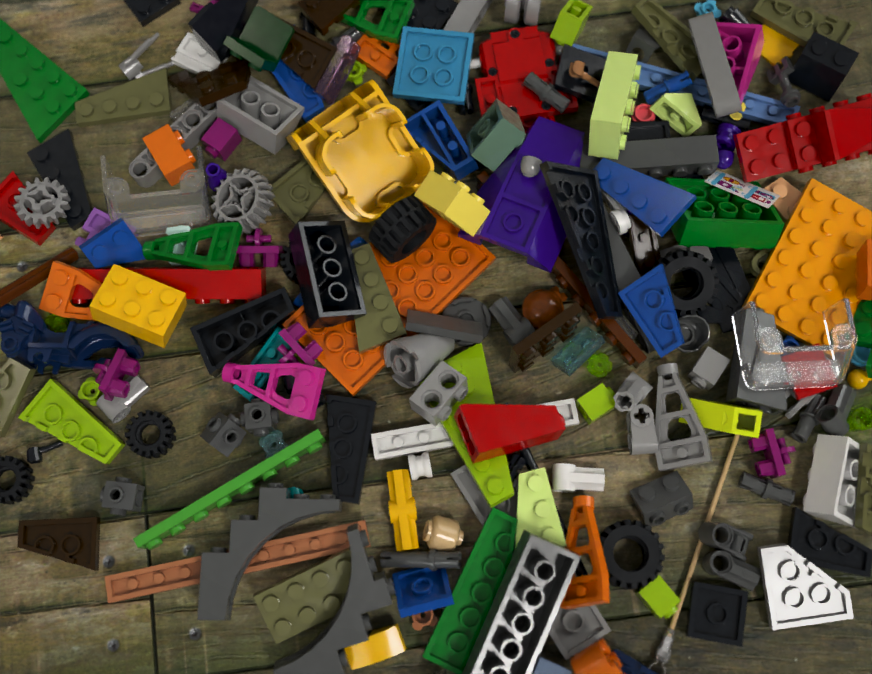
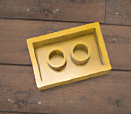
M113 264L89 307L93 320L165 348L187 307L186 293Z

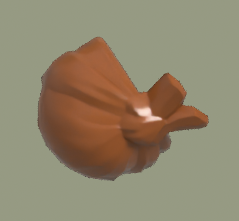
M557 286L552 287L550 290H535L529 293L523 300V317L529 320L534 329H539L564 311L563 302L568 297L565 293H560Z

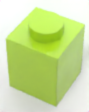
M601 383L576 400L577 409L589 425L615 408V401L613 399L615 392L609 386L606 388Z
M656 575L657 578L654 581H650L649 585L640 587L634 593L655 618L661 619L664 617L668 619L678 610L676 605L681 600L661 576Z

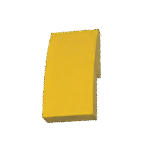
M398 624L375 629L369 634L368 641L344 649L351 669L354 670L404 652L407 648Z

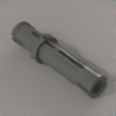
M431 549L429 552L382 551L380 557H384V559H380L382 568H429L431 571H437L438 568L461 569L462 563L458 561L462 560L460 551L438 552L437 549Z

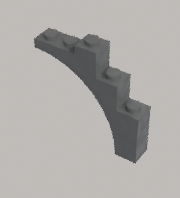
M268 483L267 488L260 487L258 520H255V515H239V520H231L229 553H227V548L211 547L210 552H202L197 620H231L233 601L241 577L261 548L283 529L301 520L321 514L342 513L343 502L340 499H336V495L321 494L320 499H309L310 495L294 494L293 499H290L291 491L288 488H284L282 483Z
M358 523L347 528L351 550V575L347 592L339 610L329 625L312 642L297 652L275 661L274 674H345L349 661L343 648L368 641L369 630H372L369 614L363 613L392 604V595L396 594L392 578L387 579L384 571L376 574L373 573L377 571L373 555L368 556L366 546H369L365 529L360 531Z

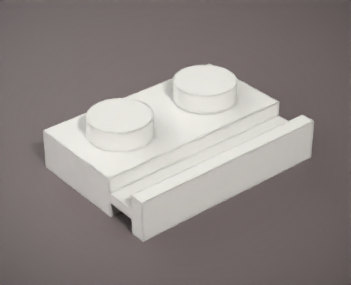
M190 32L186 34L177 48L176 55L171 58L173 64L185 70L187 69L196 75L202 71L210 72L215 70L222 64L203 49L195 35Z

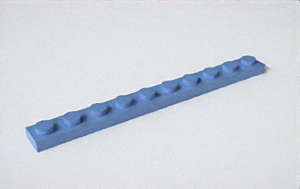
M577 44L572 46L607 59L608 53ZM637 61V65H641L639 80H635V82L639 84V89L647 91L663 83V79L667 81L681 73ZM697 78L693 85L675 92L692 93L696 105L703 107L706 104L713 108L704 79ZM746 92L743 99L746 109L744 112L740 111L739 113L742 114L741 118L772 125L787 121L786 116L798 113L800 106L796 105L788 108L780 100Z

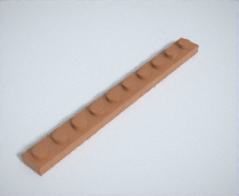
M366 520L270 540L254 556L244 574L334 555L350 547L347 528L358 523L360 531L365 529L369 546H366V548L371 547ZM202 555L104 576L108 603L200 584Z

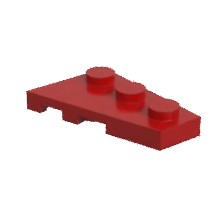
M12 171L0 184V221L41 246L56 227L51 222L48 229L45 224L36 229L34 224L27 226L24 220L21 221L13 206L17 203L14 196L21 195L18 190L19 187L24 189L26 187L14 171ZM27 208L28 212L33 214V211Z

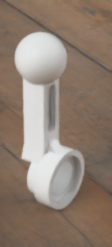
M601 190L602 200L612 210L609 215L619 235L627 233L628 229L631 228L627 210Z

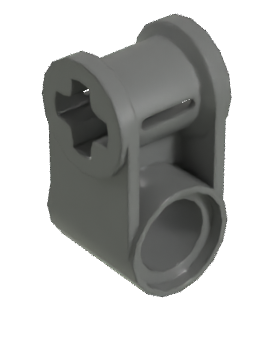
M710 521L704 522L698 531L699 539L703 544L718 551H726L732 557L746 562L747 557L745 553L749 541L754 538L752 534L726 523ZM717 530V537H716V539H715L714 534H715V531Z

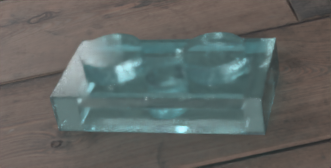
M586 326L551 359V362L556 368L571 376L605 343L602 335Z

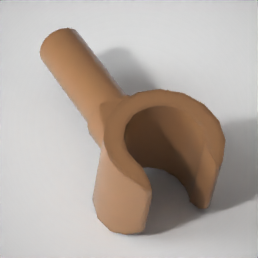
M576 60L574 63H570L569 75L571 77L582 78L596 87L599 86L600 81L584 72V62Z

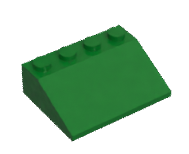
M666 177L665 183L695 194L697 197L671 227L679 245L686 247L707 246L710 248L731 247L734 249L755 248L759 250L774 249L785 224L773 205L766 208L704 182L706 179ZM748 182L762 188L759 182Z

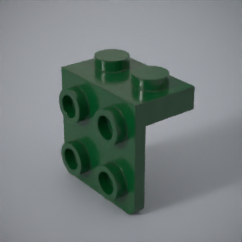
M256 6L240 37L235 38L227 35L223 45L231 49L229 52L231 55L241 60L243 58L248 60V65L256 71L261 72L263 69L274 72L294 34V28L266 9Z

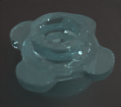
M275 430L272 434L259 440V445L266 452L265 457L267 459L289 446L284 442L282 438L283 433L279 430Z

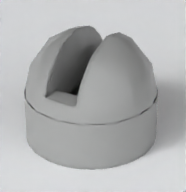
M523 156L520 164L521 172L526 177L536 176L541 169L539 164L542 161L533 156Z

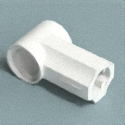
M566 463L552 464V491L565 493L575 492V490L604 491V469L576 467L574 464Z

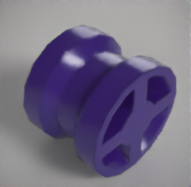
M721 123L716 130L718 150L733 152L735 150L733 135L741 133V130L735 125Z

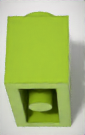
M569 0L560 11L550 37L555 39V42L561 46H564V44L573 46L582 33L593 6L580 0Z

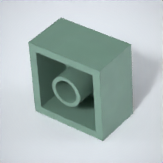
M496 99L468 132L466 138L470 155L494 172L510 152L523 143L526 133L519 115Z

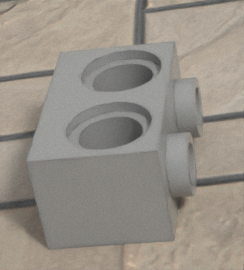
M441 361L409 398L411 409L436 427L440 421H445L449 417L454 404L457 401L461 402L467 395V377L444 361ZM448 382L455 384L452 388L443 387ZM435 401L439 403L434 408L427 407V404Z

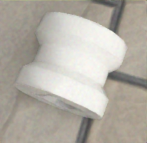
M428 451L423 452L419 456L414 454L408 455L412 481L418 480L421 476L433 477Z

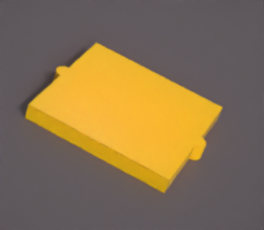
M764 24L762 25L764 45L760 56L773 66L777 62L782 65L781 59L785 56L791 58L793 52L800 44Z

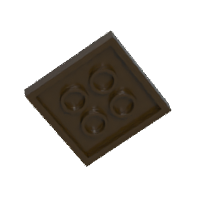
M577 302L512 347L509 367L514 373L519 370L522 372L528 370L534 365L533 360L538 356L545 357L555 349V344L559 341L565 343L575 335L574 331L578 328L577 324L581 321L580 316L583 311Z

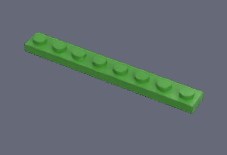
M316 429L136 536L133 540L137 547L152 550L163 543L162 539L170 534L176 536L186 530L185 525L195 521L197 523L207 518L210 510L216 507L221 509L232 502L231 498L239 493L241 495L249 493L255 488L254 484L262 479L265 482L274 478L278 474L277 471L284 466L290 468L300 462L299 457L309 453L311 455L323 448L322 444L326 442L323 434L319 429Z

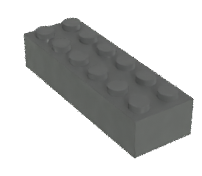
M524 530L462 674H532L581 556Z

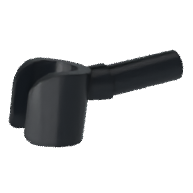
M59 440L47 446L29 448L26 452L27 462L30 464L43 462L42 454L63 446V442Z

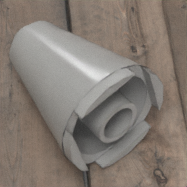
M424 333L393 339L384 347L383 355L386 367L391 366L395 373L391 376L399 385L407 389L419 385L441 361L453 352L455 340Z

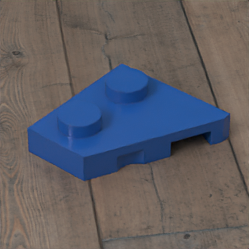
M119 218L79 246L95 268L145 260L142 245L122 218Z

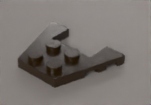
M236 58L237 61L232 63L224 62L217 69L210 72H199L192 79L187 69L167 78L173 88L177 87L179 92L182 94L186 93L191 100L203 107L248 89L251 71L248 60Z

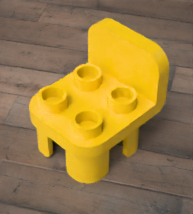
M373 79L362 84L285 137L294 151L300 150L342 213L347 218L356 222L367 223L378 219L393 204L416 192L431 170L434 171V163L428 151L424 147H418L405 127V124L408 123L399 108L390 104Z

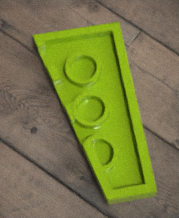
M49 379L18 417L25 422L35 425L36 428L52 434L64 443H69L81 452L104 464H110L126 445L55 379Z

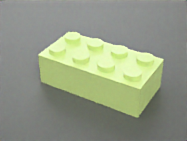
M608 52L590 119L588 156L618 160L620 150H625L627 135H624V132L629 133L631 118L628 116L634 114L635 100L633 98L637 99L639 84L635 82V80H639L641 65H637L638 54Z

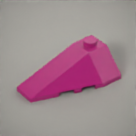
M716 22L742 104L764 45L762 24Z

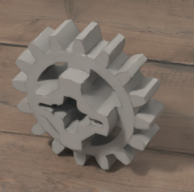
M37 177L34 184L27 181L26 189L20 187L18 189L21 195L14 196L17 203L13 206L17 211V215L21 221H25L27 226L34 224L36 229H39L42 224H45L48 229L51 222L57 225L60 224L58 218H66L64 210L71 209L68 203L71 201V198L64 185H60L56 179L51 183L49 177H45L43 182H40ZM27 208H30L33 214L28 212Z

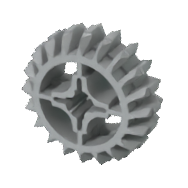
M243 168L242 171L235 169L234 174L227 173V179L220 180V187H214L217 192L216 195L211 196L213 201H215L210 206L215 211L213 216L217 219V223L239 222L243 227L241 235L244 232L251 234L252 228L254 230L259 228L260 223L267 224L265 217L272 215L269 209L275 206L271 200L276 197L272 192L273 187L267 178L256 170ZM237 214H238V215L243 214V215L240 216V217L234 218V216L237 215Z

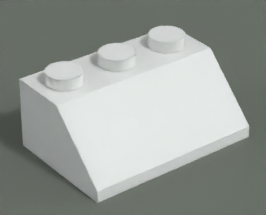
M818 434L817 441L813 446L814 457L812 467L808 471L807 493L803 497L804 512L816 518L856 528L854 526L859 443L848 436Z

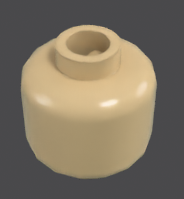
M436 515L431 520L426 521L423 530V541H426L429 549H437L440 552H452L463 541L464 531L460 530L459 522L456 519Z

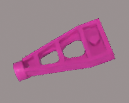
M228 362L223 367L222 380L238 385L286 414L314 420L326 369L303 363L240 365ZM257 372L270 374L266 390L254 385ZM292 375L295 377L290 399H286L276 392L280 376Z

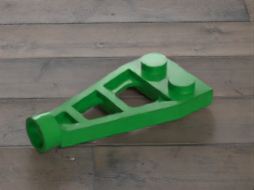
M360 0L359 5L361 7L357 17L344 14V19L341 22L351 27L354 26L357 30L377 40L399 44L403 26L407 25L415 3L414 0ZM370 8H385L379 24H373L365 20Z
M239 222L215 223L191 229L189 232L176 233L157 238L153 241H145L143 244V255L146 260H163L210 271L232 270L243 227ZM212 238L208 255L194 254L198 241ZM187 241L184 254H173L175 244Z

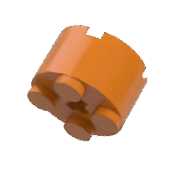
M604 638L597 640L570 658L575 674H626L621 670L623 664L614 651H611Z

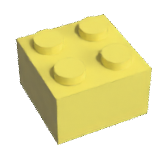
M431 170L414 196L440 217L474 237L491 212L483 205L485 200L475 193L470 195L471 189L459 180L455 184V179L445 172L439 175Z

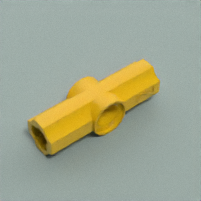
M409 469L387 472L390 495L388 506L391 524L394 527L396 550L400 552L419 549L416 526L418 518L415 497L412 496Z

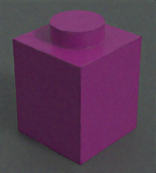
M218 117L203 135L201 141L205 146L204 151L214 159L219 157L226 161L242 141V138L236 128Z

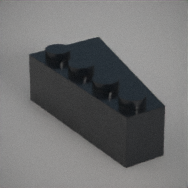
M283 287L191 327L190 330L209 374L217 377L222 373L226 363H235L272 335L277 326L281 328L282 324L296 312V309L288 291Z

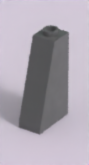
M750 308L738 317L726 403L762 409L763 413L777 415L787 410V401L775 317L772 314L765 313V310L761 308Z

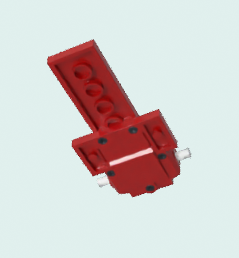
M537 25L523 28L513 27L510 30L491 32L490 38L481 42L478 58L471 59L470 69L480 68L481 73L485 76L475 79L481 117L492 103L498 99L519 115L525 133L539 116L555 122L554 115L561 113L546 101L542 102L539 100V96L523 85L524 80L531 72H534V74L548 84H553L557 70L555 63L556 55L561 54L563 46H555L549 32L538 31ZM558 91L571 100L569 106L562 114L577 112V97Z

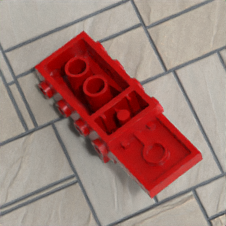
M872 94L856 97L857 102L850 104L848 99L832 103L833 108L825 110V106L809 109L810 114L802 116L801 112L786 116L787 121L733 135L744 183L797 169L798 174L814 170L813 165L821 163L822 167L837 164L836 160L842 158L845 161L860 158V153L867 151L868 155L872 154Z

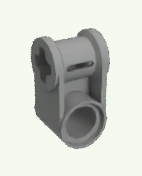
M645 404L636 405L631 412L628 411L626 414L627 441L631 456L658 453V438L655 431L654 414L652 409ZM638 411L641 415L645 416V419L641 420V423L639 419L634 418V415L638 413Z

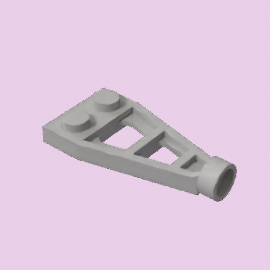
M667 363L657 366L658 385L655 431L658 438V453L655 454L658 470L662 472L713 462L708 435L682 384L677 364ZM678 393L683 409L667 413L666 396ZM684 418L691 429V436L686 439L670 441L668 438L669 422L672 419Z

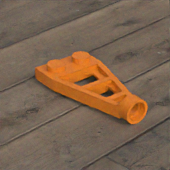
M57 260L53 261L39 309L64 318L96 321L92 319L90 307H76L72 305L71 299L75 286L80 284L92 292L93 300L102 283L79 268Z
M587 495L573 497V508L571 509L566 536L567 546L564 548L578 555L588 554L592 563V573L575 577V574H573L559 607L562 609L610 603L609 573L594 515V497ZM587 527L589 544L577 547L579 529Z

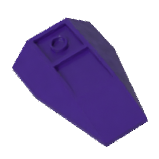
M539 116L527 130L523 143L510 152L477 192V195L485 200L483 205L491 211L474 237L461 229L458 237L481 245L483 240L526 256L527 264L551 273L567 236L541 169L536 176L526 177L521 172L520 164L523 156H533L540 159L542 163L550 161L580 167L585 132Z

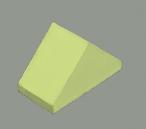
M665 93L649 108L663 121H669V125L683 137H688L702 125L692 93Z

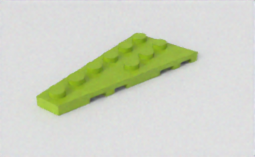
M481 342L444 361L467 377L468 393L461 402L457 401L454 404L449 417L445 421H440L488 505L490 508H493L514 496L506 454L473 464L454 419V415L461 404H495ZM448 382L443 387L452 388L455 384ZM433 401V402H430L429 404H430L431 408H434V407H436L439 403Z

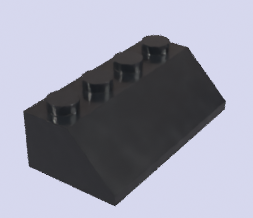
M345 220L297 222L288 234L308 328L333 327L365 316L367 312Z

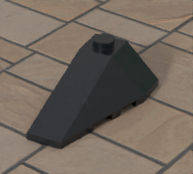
M220 0L216 4L210 2L197 13L188 25L200 46L222 63L231 56L229 53L231 49L223 45L227 35L235 38L240 37L259 0Z

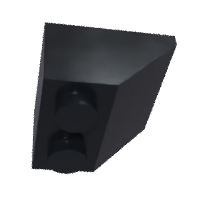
M814 31L796 61L794 71L788 75L791 84L829 102L848 74L859 53Z

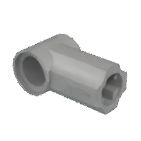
M632 371L613 397L615 401L614 407L620 412H631L637 404L642 402L653 387Z
M139 375L135 377L129 376L125 380L130 384V391L126 398L114 397L112 401L104 399L105 394H103L97 400L96 405L112 423H118L130 413L131 406L151 389Z

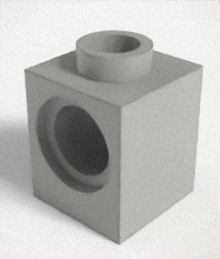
M708 346L701 353L687 377L691 379V383L694 386L709 391L716 384L730 360Z

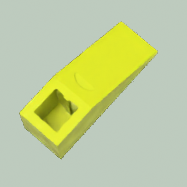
M690 398L704 428L759 438L763 414L762 409ZM679 418V422L688 424L684 418Z

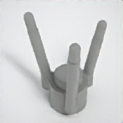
M158 32L151 38H148L130 57L118 65L130 81L175 65L170 61L144 72L140 71L144 67L137 58L160 36Z

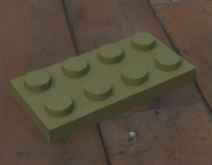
M350 547L253 594V598L276 644L335 616L349 585L351 575Z

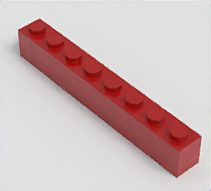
M112 267L76 268L83 270L103 283ZM123 267L186 293V299H195L196 304L210 303V299H220L221 304L235 303V299H244L246 304L266 295V267H233L232 270L214 271L195 267ZM80 284L75 286L72 296L73 304L87 303V299L93 298V294L89 289Z

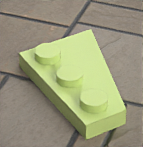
M545 467L518 474L515 549L524 530L562 547L567 546Z

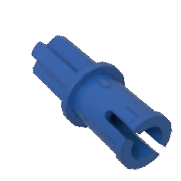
M685 70L683 73L667 81L663 79V83L645 91L643 95L647 104H653L665 93H675L689 85H693L691 78H688V71Z

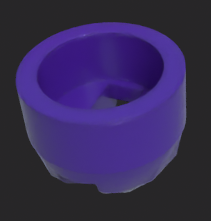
M718 150L719 164L717 168H729L733 164L735 153L728 150Z

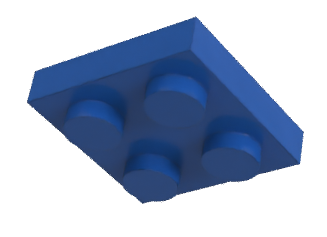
M411 568L392 574L401 618L454 604L446 568H438L437 571H431L429 568Z

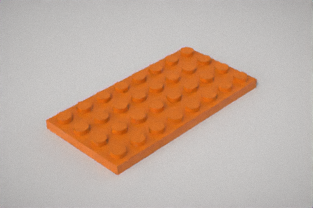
M424 203L422 204L436 218L437 223L429 238L411 255L391 263L370 242L404 327L406 325L408 309L439 315L496 259L483 244L478 245L458 237L460 229L440 217ZM302 305L282 324L285 329H288L297 322L301 324L307 333L298 342L305 348L315 340L323 349L316 360L353 397L386 366L383 355L386 344L359 354L355 319L333 327L309 329L304 305ZM406 330L407 336L419 334L418 332Z

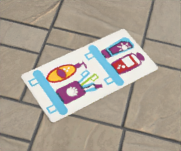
M716 170L704 181L765 208H770L780 197V195L751 183H744L743 180Z

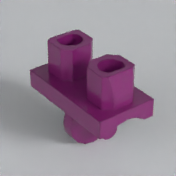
M256 228L254 235H246V242H255V246H238L237 254H239L240 267H255V254H263V267H278L280 254L283 253V246H263V242H272V236L263 235L262 228Z
M299 322L291 325L288 329H282L278 333L292 348L289 351L284 344L277 348L283 355L278 361L279 363H285L287 360L289 363H300L294 356L297 353L307 365L313 366L316 363L314 360L318 358L323 349L315 340L304 349L297 341L307 331Z
M120 348L117 349L112 360L106 359L104 364H95L93 367L94 373L98 375L95 380L96 383L100 384L98 389L105 394L104 399L112 401L114 397L126 398L130 391V384L127 381H123L125 374L135 377L141 369L139 362L129 357L127 352Z
M773 428L760 432L759 438L752 437L748 439V445L752 453L763 451L766 460L755 463L758 477L770 476L771 479L786 475L784 465L791 463L789 453L796 452L795 446L787 447L784 438L776 439Z

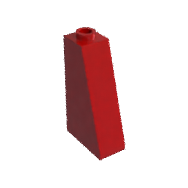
M461 404L454 415L473 464L558 440L566 429L565 420L559 414L555 405Z

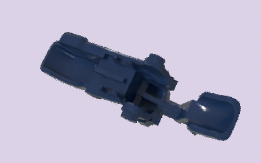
M25 300L18 301L16 305L7 303L0 307L1 350L8 358H15L17 356L18 359L37 369L40 374H44L46 366H53L52 373L54 375L59 373L61 366L93 370L95 364H104L106 359H113L87 360L95 352L105 348L123 349L135 360H139L144 356L139 342L133 335L106 324L93 321L77 324L75 321H70L66 332L56 333L48 329L47 323L37 310Z

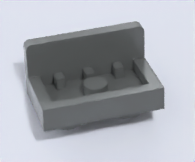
M677 470L630 490V497L642 515L643 524L650 527L659 526L666 520L677 515H684L693 509L692 492Z

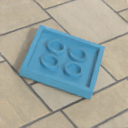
M403 26L393 97L430 102L440 100L441 103L465 105L474 33Z

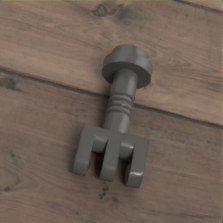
M785 56L781 59L783 66L777 62L774 65L775 72L770 68L766 71L770 83L774 85L780 84L783 91L780 96L781 103L791 108L799 104L801 94L798 89L792 88L788 75L794 71L791 60Z

